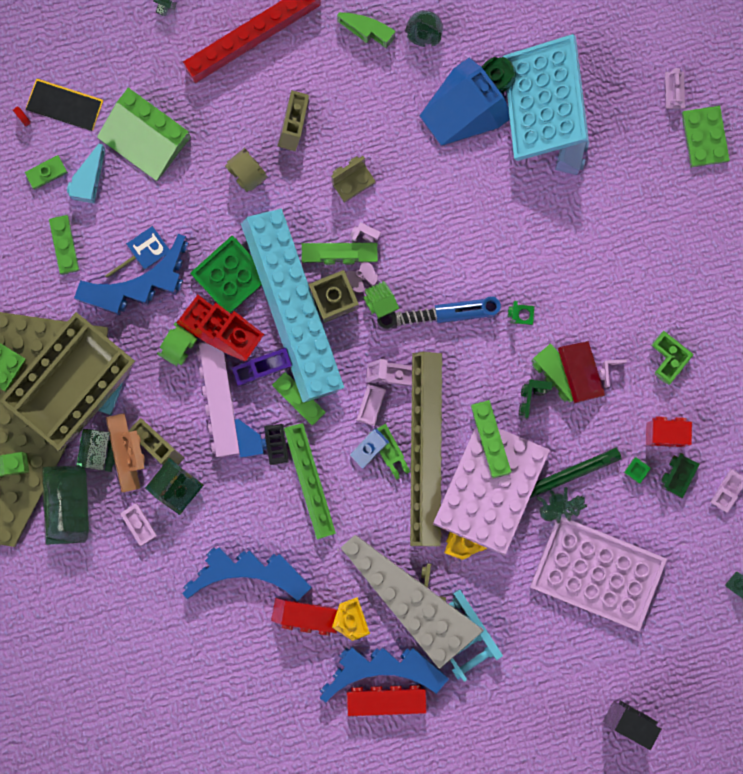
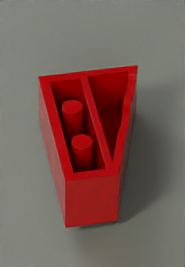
M275 598L271 621L282 625L281 628L293 630V627H299L301 632L312 633V630H318V634L330 636V633L337 634V630L332 627L338 609Z

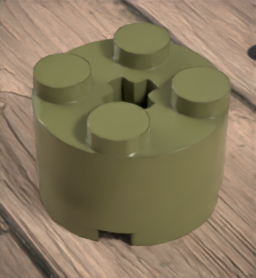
M245 147L228 160L225 165L235 178L238 177L236 181L246 192L254 190L269 178Z

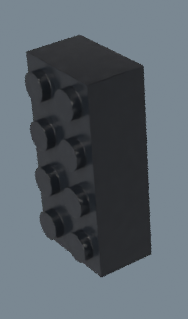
M621 700L619 703L613 701L603 720L614 731L650 751L662 728L657 726L658 721Z

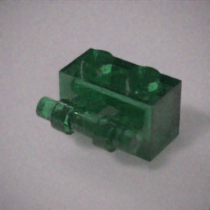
M93 429L82 430L76 467L112 472L115 459L111 440H109L110 432Z

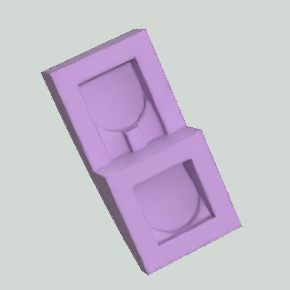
M730 469L713 496L711 503L728 513L743 488V476Z

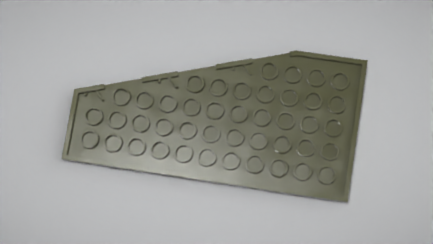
M0 312V343L27 359L9 389L67 321ZM93 325L108 338V327ZM0 389V400L7 393ZM1 402L0 456L18 452L27 453L29 473L0 477V545L16 547L67 445L58 451Z

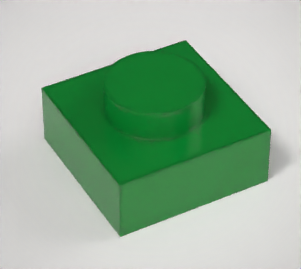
M634 457L623 473L640 484L651 468L637 457Z

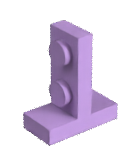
M384 359L367 364L366 383L383 382L412 386V366L387 363L388 360Z

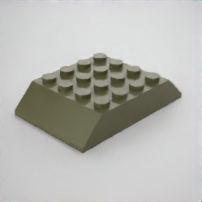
M75 312L1 398L0 402L60 451L76 438L122 384L132 369L135 360L80 314Z

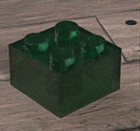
M169 458L145 489L157 500L180 515L204 484Z

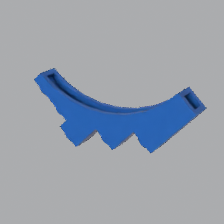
M178 234L166 256L154 268L137 278L115 284H94L80 280L74 299L120 316L121 312L126 310L128 303L126 298L148 305L149 301L152 302L154 299V288L176 295L183 285L182 276L176 273V271L181 269L183 262L181 257L183 253L187 252L189 246L186 236Z
M213 547L206 554L208 558L205 560L210 567L207 568L205 566L197 573L199 577L194 582L190 580L183 587L185 591L182 594L186 599H189L199 590L214 582L228 578L246 577L272 583L299 601L312 586L281 554L277 556L273 554L266 561L268 565L265 566L251 550L248 552L244 550L236 557L238 561L235 563L221 547L217 549Z
M352 646L350 649L346 647L339 655L342 658L339 663L344 668L341 669L339 667L332 676L335 678L332 683H326L322 687L320 699L326 703L336 692L348 684L378 675L408 678L426 686L436 694L449 678L414 647L410 650L407 648L400 656L402 660L399 661L382 646L380 650L376 648L369 656L372 659L369 661Z

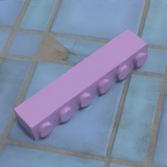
M206 342L199 343L200 348L197 349L198 360H202V367L199 370L201 379L204 378L205 386H202L204 398L207 397L208 405H205L206 415L210 416L211 419L208 429L209 434L213 435L214 443H211L212 453L216 454L217 458L240 455L226 355L223 351Z

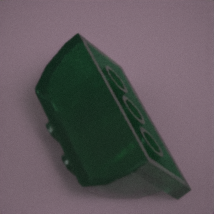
M82 465L42 467L45 545L85 543L89 534L87 475L85 468Z

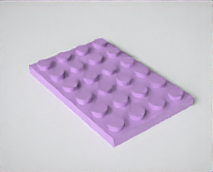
M475 427L433 525L505 556L550 450L499 429L511 474L492 479L477 427Z
M558 515L530 588L640 631L667 559Z

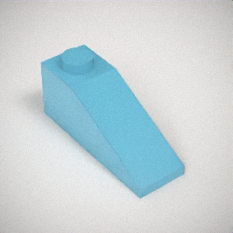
M102 144L96 146L74 174L72 182L68 183L67 193H69L72 200L95 203L105 154V148Z

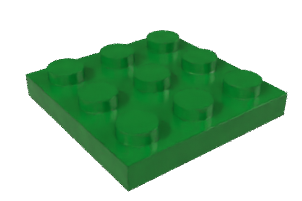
M233 235L190 272L217 304L230 314L262 286L252 256Z

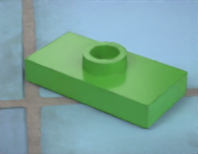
M59 155L25 172L34 190L68 173Z

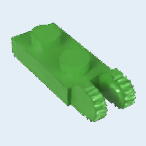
M384 424L377 429L389 443L381 450L380 454L397 480L400 476L393 465L394 463L400 461L406 474L410 472V469L403 459L404 456L390 430Z

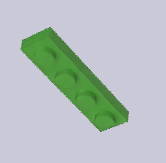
M490 400L472 404L471 410L492 479L511 474Z

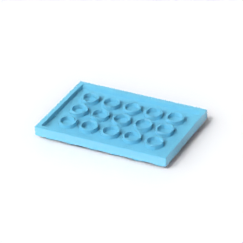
M568 35L504 55L503 57L511 61L516 70L515 80L510 88L507 89L514 159L519 161L588 142L575 35Z

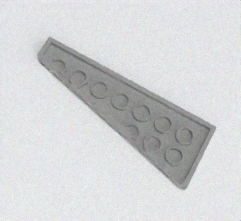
M354 535L340 547L439 669L484 631L467 616H464L436 593L395 565L390 559L383 556L359 536Z

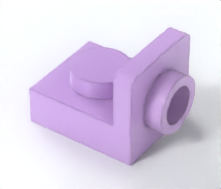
M361 222L358 227L354 226L350 234L352 243L357 242L360 234L363 235L362 238L371 243L373 241L378 242L381 236V232Z

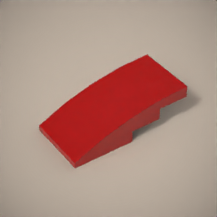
M198 294L176 322L209 345L243 361L248 359L264 336L260 330L235 311L230 314L217 303L212 306Z

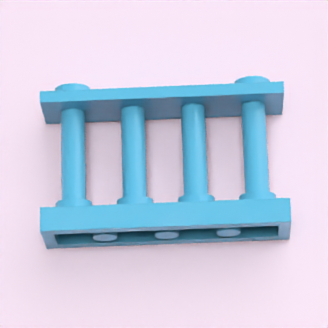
M458 589L453 593L455 597L449 604L458 609L462 607L466 613L464 616H467L484 630L463 650L478 640H483L487 645L484 648L485 651L460 667L453 658L450 660L455 667L452 671L458 680L462 678L465 682L467 679L464 673L488 657L492 658L494 656L498 660L503 655L461 590Z

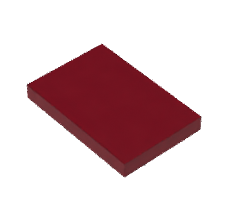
M589 341L559 347L558 351L574 403L605 396Z

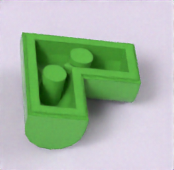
M662 331L651 344L654 349L666 357L654 374L661 381L670 385L694 354L665 331Z

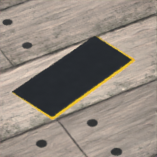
M36 79L26 110L93 131L103 100Z

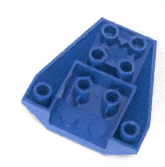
M467 58L453 68L419 115L441 146L496 130L510 120L509 107L505 98L483 68L470 58Z

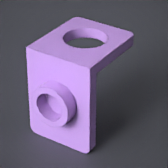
M627 359L608 360L602 363L600 379L604 382V388L610 387L608 365H623L627 363Z

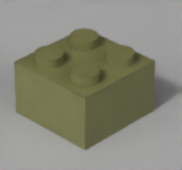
M344 270L309 284L312 297L323 323L359 309V303Z

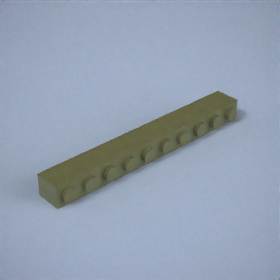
M424 351L412 353L410 546H441V528L433 525V522L440 509L442 499V353Z

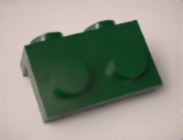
M679 453L677 456L673 455L669 463L671 468L668 473H664L660 482L663 483L662 489L682 499L700 464Z

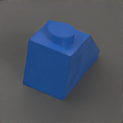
M234 419L240 458L265 455L264 450H267L266 439H262L259 433L241 420Z

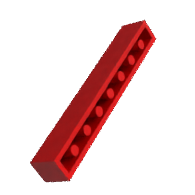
M281 0L184 60V67L196 84L321 6V0Z

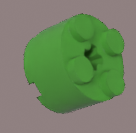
M175 322L174 326H176V329H170L160 346L162 352L158 351L157 355L178 366V364H184L188 357V354H186L188 348H193L198 338Z

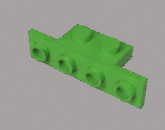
M302 243V263L324 262L326 265H334L336 262H343V264L352 265L355 262H378L377 243Z

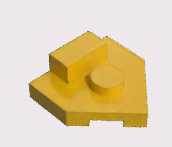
M449 532L446 539L448 544L444 553L464 560L487 548Z
M358 597L339 604L332 627L352 641L370 634Z

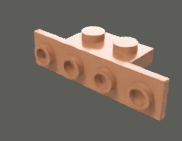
M125 413L106 417L121 492L140 489L137 470L145 468V458L141 453V440L137 430L128 432Z

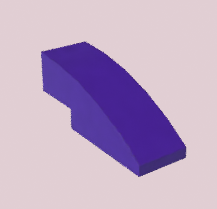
M284 348L232 367L238 387L283 371L292 367L287 350Z

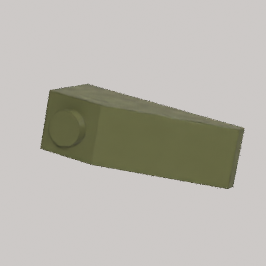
M291 90L277 147L296 151L302 133L309 95Z
M142 418L128 431L137 430L141 445L171 472L185 458Z

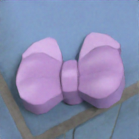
M362 262L360 269L356 272L348 271L346 273L353 291L358 293L364 292L362 280L366 279L371 285H375L378 278L373 266L368 262Z

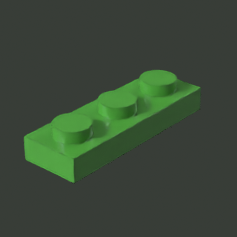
M64 215L50 218L49 222L60 274L80 271L69 216Z
M286 372L272 384L312 426L326 413L314 400L302 402L296 382Z

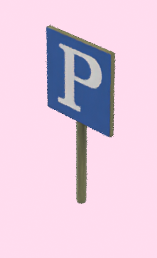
M151 226L126 243L134 256L107 273L105 277H110L135 259L138 260L145 270L166 256L170 249L155 228Z

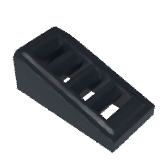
M284 424L264 426L269 464L289 463ZM280 430L281 434L270 435L269 432ZM281 438L282 442L271 443V439ZM277 446H282V447H283L282 450H275V451H272V448H271V447H277ZM284 454V457L273 459L272 455Z

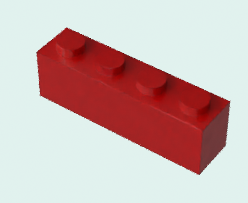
M418 684L409 685L410 688L402 689V685H392L390 689H382V686H371L370 690H363V687H351V690L347 691L348 716L426 714V689L421 688V685Z

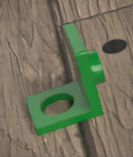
M513 301L512 306H508V318H511L510 323L533 325L535 306L517 305L518 301ZM523 309L528 310L530 313V317L527 320H522L519 317V312Z

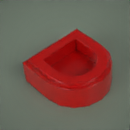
M17 106L13 109V112L25 127L31 124V121L20 107Z

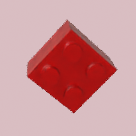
M658 416L646 423V446L687 447L692 445V422L687 421V418L676 417L670 421L667 420V417Z

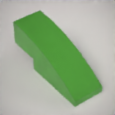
M339 12L337 14V21L366 43L373 38L383 47L387 48L395 38V30L375 19L353 13Z

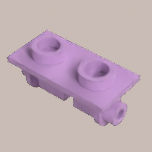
M679 68L672 69V72H665L666 109H685L684 72H680Z

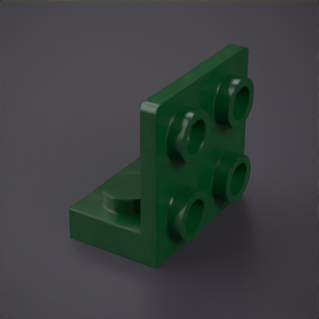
M529 379L526 384L522 385L521 397H524V400L519 406L518 416H522V421L529 418L532 391L533 395L544 396V394L552 390L553 382Z

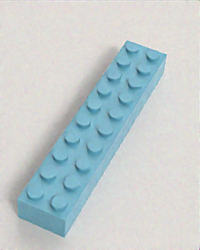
M282 208L246 217L241 226L281 342L287 350L292 365L291 370L302 402H308L339 392L344 388Z

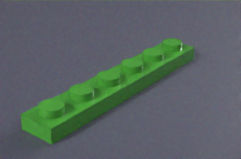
M301 423L284 428L316 538L320 539L336 534L304 425Z

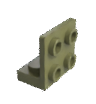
M356 156L348 162L349 165L344 168L342 166L338 167L332 172V185L344 203L376 183L365 166L364 156L360 158Z

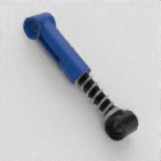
M490 296L485 299L435 305V309L432 307L429 310L425 308V310L405 311V313L400 311L395 313L394 311L385 315L392 319L390 325H384L381 322L383 317H377V324L381 330L390 331L402 324L405 326L409 323L412 325V323L419 324V322H432V320H436L437 324L485 317L493 318L499 313L501 304L496 297ZM493 303L496 310L493 312L488 311L486 304ZM481 308V309H478V310L463 311V310Z

